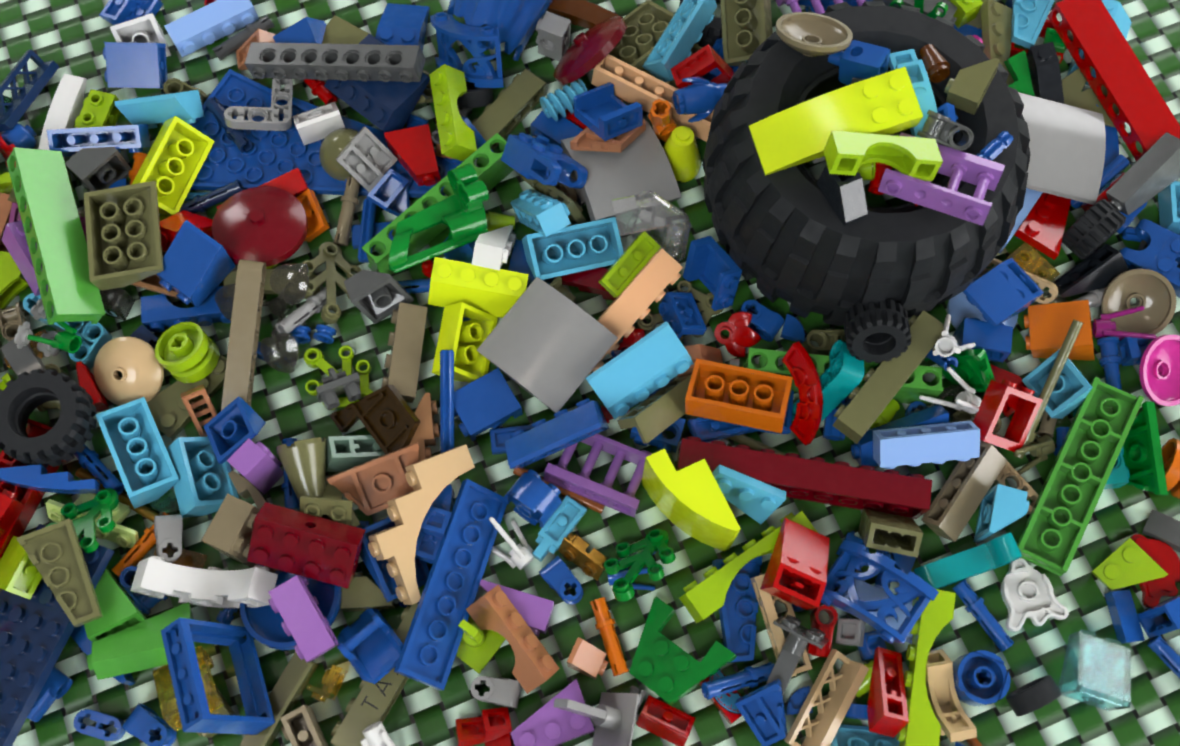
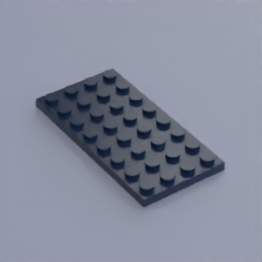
M38 524L35 531L45 528L46 526ZM101 545L92 553H85L82 550L94 590L115 552ZM43 579L40 580L30 600L3 589L0 593V746L13 745L75 628Z

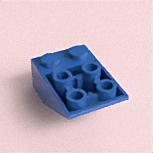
M1013 258L1000 263L971 283L963 291L969 303L976 306L982 313L983 318L994 327L1024 311L1044 293Z

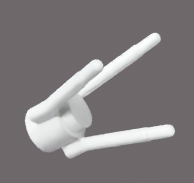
M950 314L946 315L941 333L942 336L939 337L935 347L932 348L934 356L939 354L943 357H949L954 352L960 354L961 351L976 346L975 343H968L962 346L957 345L955 337L949 335L948 332L951 321Z
M947 367L946 370L965 389V392H960L956 396V403L924 395L919 396L920 400L951 407L958 411L963 410L969 414L977 413L982 402L981 398L975 395L976 390L970 387L951 367Z
M490 517L489 521L512 548L509 552L511 558L494 546L491 552L506 561L513 569L517 566L519 570H522L535 558L532 554L534 550L528 545L514 520L511 521V525L522 545H516L493 517Z
M382 721L373 723L362 732L365 737L360 741L362 746H396L389 737Z

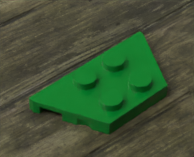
M968 349L961 351L960 354L954 352L951 356L957 358L958 366L957 368L952 364L950 366L976 392L986 393L990 381H995L986 351L984 349ZM924 358L923 360L927 362L928 360H931V359H929V358ZM942 368V376L949 380L960 392H965V389L951 374Z
M1145 401L1141 405L1143 410L1135 417L1123 444V458L1125 466L1128 467L1130 472L1129 483L1126 485L1135 486L1138 489L1150 491L1156 495L1167 496L1168 490L1155 403Z

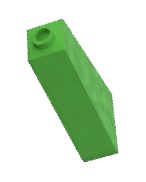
M106 567L95 588L103 617L84 624L87 638L92 642L147 620L143 612Z
M184 603L92 642V653L87 655L89 670H94L97 679L101 680L168 665L161 630L178 618L194 620L190 603Z

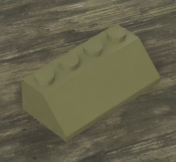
M720 0L723 59L729 66L739 67L742 62L746 63L753 52L773 34L771 0Z

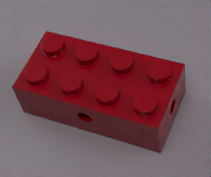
M265 502L255 517L247 561L348 589L356 573L366 530Z

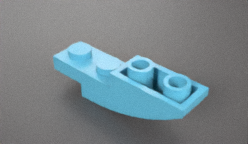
M914 49L890 53L889 66L891 71L906 67L923 114L919 124L916 127L910 128L913 136L923 138L918 136L917 133L922 131L929 116L927 114L928 110L938 113L922 59L918 60Z

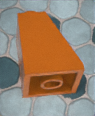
M1089 300L1031 305L1028 307V314H1024L1025 328H1029L1030 336H1025L1026 350H1031L1033 358L1048 359L1057 350L1061 349L1073 319L1083 322V325L1068 358L1070 360H1095Z

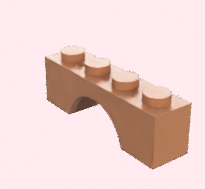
M499 585L466 608L480 630L495 631L509 642L515 655V666L512 674L527 694L546 682L560 669Z

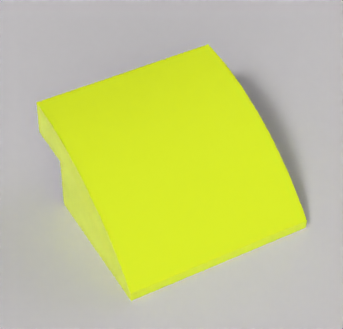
M665 449L645 458L641 483L658 509L674 525L696 540L722 551L729 550L741 528L706 460L702 459L676 471Z

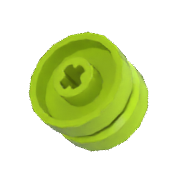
M180 322L171 326L163 332L155 346L156 359L177 381L182 383H195L207 377L217 366L220 357L217 345L198 324L193 322Z

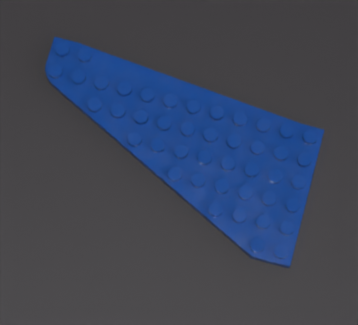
M229 69L207 100L211 97L213 99L217 97L225 109L231 106L271 108L272 89ZM293 97L291 127L286 131L244 130V134L253 144L251 150L248 152L244 150V153L240 152L236 144L227 138L223 127H221L213 114L205 106L206 101L202 105L204 117L196 118L197 123L189 124L215 141L190 190L214 191L237 179L240 180L245 190L258 187L295 168H299L309 189L313 190L315 194L344 195L347 179L340 181L330 177L321 165L319 151L324 139L304 146L295 126L294 115L312 110L318 106ZM279 100L276 103L278 105H286L288 102L286 100ZM279 113V121H283L284 114ZM255 116L252 119L258 122L262 121L264 117ZM341 116L345 128L360 131L363 127H367L389 150L384 135L385 132ZM436 156L441 180L447 176L448 171L455 169L462 161ZM398 160L390 167L409 180V197L421 198L437 184L418 186ZM360 185L358 196H367L369 192ZM443 186V187L441 188V195H443V196L446 195V194L443 192V189H444L445 186Z

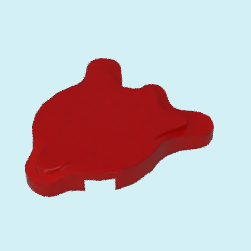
M1141 534L1131 536L1130 538L1168 573L1164 578L1139 584L1142 591L1143 605L1147 608H1152L1159 604L1162 596L1173 597L1178 594L1175 583H1180V559L1172 547L1162 541L1149 539Z

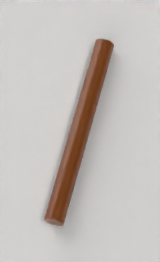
M515 468L513 474L521 476L524 472L527 473L528 469ZM540 475V480L548 485L549 482L545 481L544 477ZM555 485L561 491V496L566 497L568 495L579 504L602 514L605 505Z

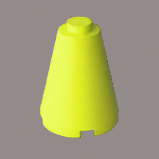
M679 126L672 131L663 149L672 167L676 181H681L682 183L688 182L697 176L701 167V157L693 131L689 127Z

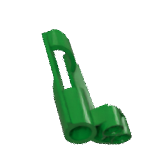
M471 163L447 172L454 195L397 223L396 234L390 248L389 270L398 273L477 240L480 234L488 232L483 201L489 199V193L485 183L482 180H478L475 168ZM440 223L448 226L450 233L445 242L408 257L411 235Z

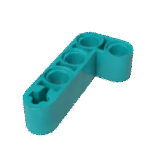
M837 340L833 344L829 354L830 367L819 377L823 397L821 422L860 384L864 376V360L860 361L856 359V356H852L849 350H847L846 342L842 340ZM800 399L793 404L792 422L795 418L797 403L800 402Z
M1010 532L996 537L985 544L914 569V573L933 588L940 589L1009 564L1021 558L1022 554Z

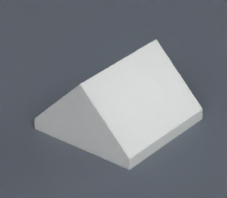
M153 13L110 26L116 42L163 43L166 46V57L171 56L163 30Z
M335 102L293 116L295 126L304 146L325 139L328 134L337 129L345 128Z

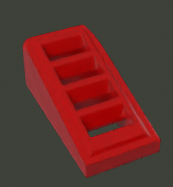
M76 362L78 384L92 397V405L96 407L97 412L108 410V403L98 389L92 371L83 362Z

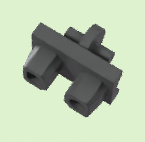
M334 368L328 369L329 376L321 379L323 385L316 387V397L319 403L323 402L327 410L337 408L340 405L337 396L344 393L349 402L361 398L360 377L357 372L346 376L345 371L336 373Z

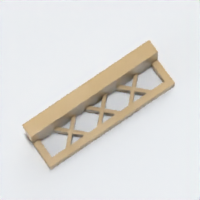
M765 574L750 579L777 661L785 643V637L782 628L773 624L778 619L774 606L776 600L783 603L787 611L784 617L787 615L795 617L791 603L760 589ZM806 649L802 655L804 665L797 667L792 677L812 669Z
M832 649L784 742L790 746H830L869 668L862 663L850 660L838 650ZM839 659L844 664L839 673L834 674L833 666L836 660ZM829 683L830 691L827 696L822 697L821 689L824 684ZM817 706L818 714L815 719L810 720L809 712L812 707ZM805 729L806 737L802 745H800L795 739L799 732Z

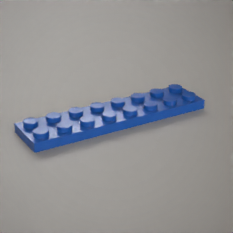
M469 479L463 480L452 509V516L445 535L440 542L394 670L398 674L439 691L445 689L464 633L458 625L463 619L468 621L469 613L466 608L474 603L498 533L489 521V518L493 517L501 524L507 506L503 496Z

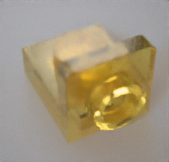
M333 665L323 676L322 684L324 685L322 689L310 684L307 685L306 689L312 691L310 697L324 703L327 698L335 700L348 671Z

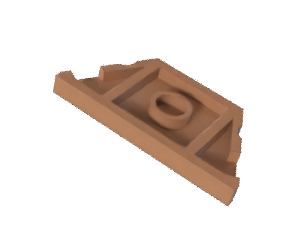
M643 120L642 126L607 141H604L586 127L570 141L571 150L621 153L646 130V122Z
M418 442L330 476L327 478V481L331 486L333 485L341 491L344 497L353 501L367 516L385 510L389 507L387 501L414 491L413 487L407 483L405 467L418 462L419 444Z

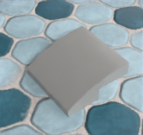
M363 127L336 158V161L369 193L398 160L367 127Z

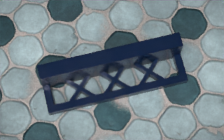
M29 49L0 84V132L14 128L60 67L54 60L44 62L33 50ZM30 58L38 65L34 72L28 71L27 61ZM17 74L23 75V87H16L15 77ZM5 90H11L12 101L10 103H4L3 92Z

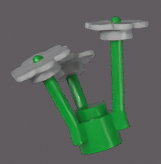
M41 298L30 310L35 320L40 318L46 319ZM25 321L22 325H19L14 337V343L17 344L18 349H21L23 346L26 347L31 340L38 342L37 350L42 352L44 357H49L50 355H58L60 349L71 354L76 353L81 347L82 339L76 335L77 329L70 327L65 322H57L65 329L63 332L57 333L51 330L47 334L43 333L41 337L35 336L30 328V323Z

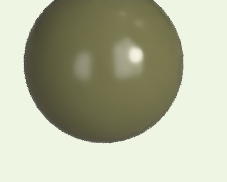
M349 128L337 129L328 134L323 140L319 151V158L324 171L330 177L340 181H345L348 176L352 177L336 161V158L359 131Z

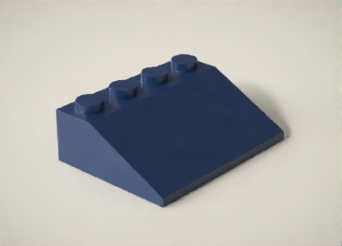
M368 34L359 43L385 45L371 34ZM423 72L420 82L409 83L401 81L327 80L324 87L380 130L390 132L403 129L429 83L430 77Z

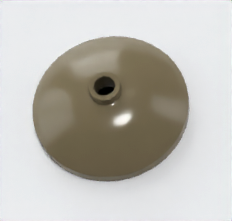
M788 13L779 17L775 26L777 35L785 44L809 57L826 56L841 52L850 46L853 38L852 31L844 23L817 13Z
M1131 269L1115 277L1105 289L1101 302L1102 314L1144 306L1145 309L1143 311L1110 320L1115 321L1116 331L1155 335L1162 331L1173 318L1176 310V294L1172 284L1162 274L1149 269ZM1136 298V304L1131 306L1130 300Z

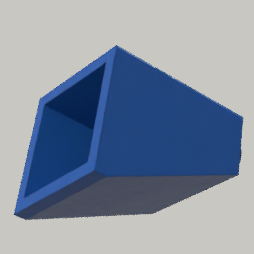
M186 220L163 257L164 271L156 275L161 279L158 283L169 292L173 289L178 293L176 296L186 305L192 303L198 308L236 265L221 244Z

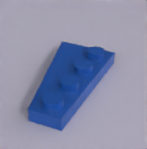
M763 556L750 560L739 570L730 584L724 605L719 608L723 644L737 656L730 663L754 660L757 628L755 622L759 603L757 602L750 578L760 575ZM724 559L712 561L713 567L716 566L719 570L725 565L722 561Z

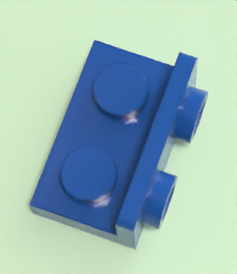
M666 293L659 304V313L663 321L668 322L677 337L680 339L682 335H703L707 328L692 293Z

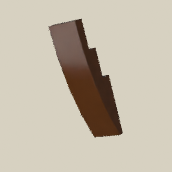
M553 0L548 7V12L569 18L571 24L588 29L611 17L619 16L586 0Z

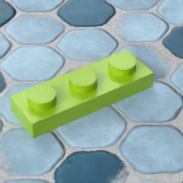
M646 231L641 232L598 282L614 298L618 297L661 246Z

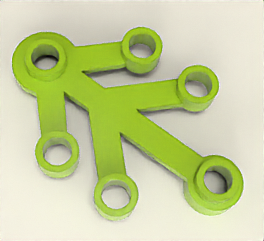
M345 345L339 349L338 353L342 359V371H345L346 376L352 374L354 352L350 346ZM313 347L305 351L304 361L311 368H320L329 376L328 369L334 367L324 360L321 350ZM344 351H350L348 356H343ZM311 354H317V356L314 359H309V356ZM360 360L356 363V370L360 374L361 398L373 393L369 389L371 366L367 360ZM362 365H367L366 370H359ZM309 380L305 385V389L308 394L315 396L317 395L316 389L310 391V386L314 384L320 386L323 383H319L317 380ZM347 397L338 398L340 401L338 407H345L351 403H356L361 398L353 402H349Z

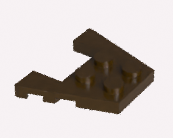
M386 385L365 396L364 399L345 406L346 408L330 415L341 432H347L360 419L385 455L408 446L421 422L394 385Z

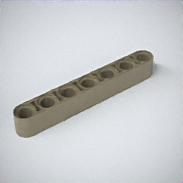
M240 259L238 263L221 411L238 396L251 407L267 270L265 262Z

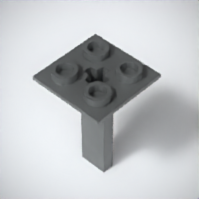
M791 615L781 616L773 622L774 625L788 631L789 634L766 683L767 685L779 679L782 686V695L786 691L808 642L821 649L829 642V639L824 637V632L814 627L808 629L800 625L801 621Z

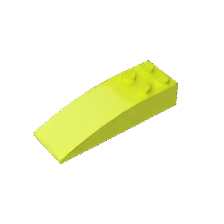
M902 67L802 102L749 125V130L766 176L824 157L823 151L832 131L891 135L916 127L921 121L923 114L906 67Z

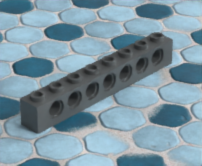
M251 42L245 60V65L253 78L360 80L364 82L401 81L406 83L420 82L425 64V57L419 45Z

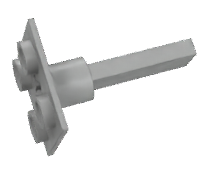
M601 692L600 703L596 707L570 699L555 698L553 707L592 718L593 723L596 725L592 745L631 746L639 699L638 693Z

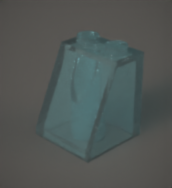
M1080 630L1070 634L1058 686L1062 693L1061 695L1106 711L1130 708L1131 649L1121 646V642L1118 640L1098 638L1096 633L1088 630Z

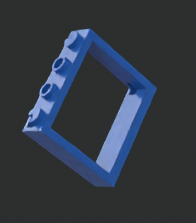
M178 618L161 630L183 732L257 735L275 723L254 639L245 627ZM193 642L229 646L246 716L210 714Z

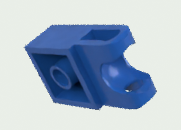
M519 133V135L509 134L501 161L522 176L549 186H556L557 182L570 188L581 189L584 187L588 177L587 169L565 154L562 147L550 144L548 138L540 135L533 138L525 133ZM576 170L578 174L577 180H574L570 177L572 171Z
M1143 219L1136 226V234L1147 243L1148 247L1139 251L1125 247L1119 251L1129 270L1142 268L1162 274L1169 280L1176 296L1180 298V268L1177 267L1180 265V235L1152 221Z

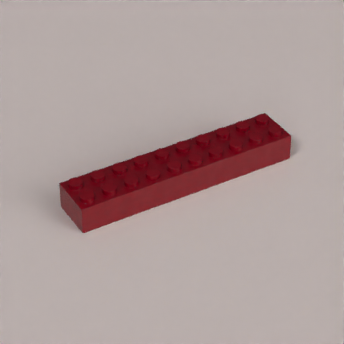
M689 436L687 439L682 438L678 449L676 471L705 459L711 472L720 464L786 491V498L857 510L865 508L913 519L919 518L930 510L932 480L924 479V476L920 474L905 476L899 475V472L896 470H884V472L875 471V468L871 466L851 467L849 463L837 461L833 464L827 463L823 458L811 457L810 460L803 459L795 453L779 455L770 449L756 451L750 450L751 447L746 445L732 447L726 446V443L722 441L702 442L700 438Z

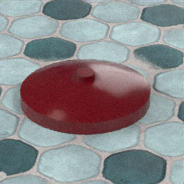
M614 16L598 23L585 33H580L573 40L574 43L562 56L554 70L553 76L559 84H569L598 65L615 48L625 34L627 24L620 16Z
M267 186L253 187L234 194L219 207L212 222L213 239L224 247L235 264H238L239 260L243 259L265 262L266 267L278 264L291 257L303 244L308 231L307 216L300 201L285 190Z

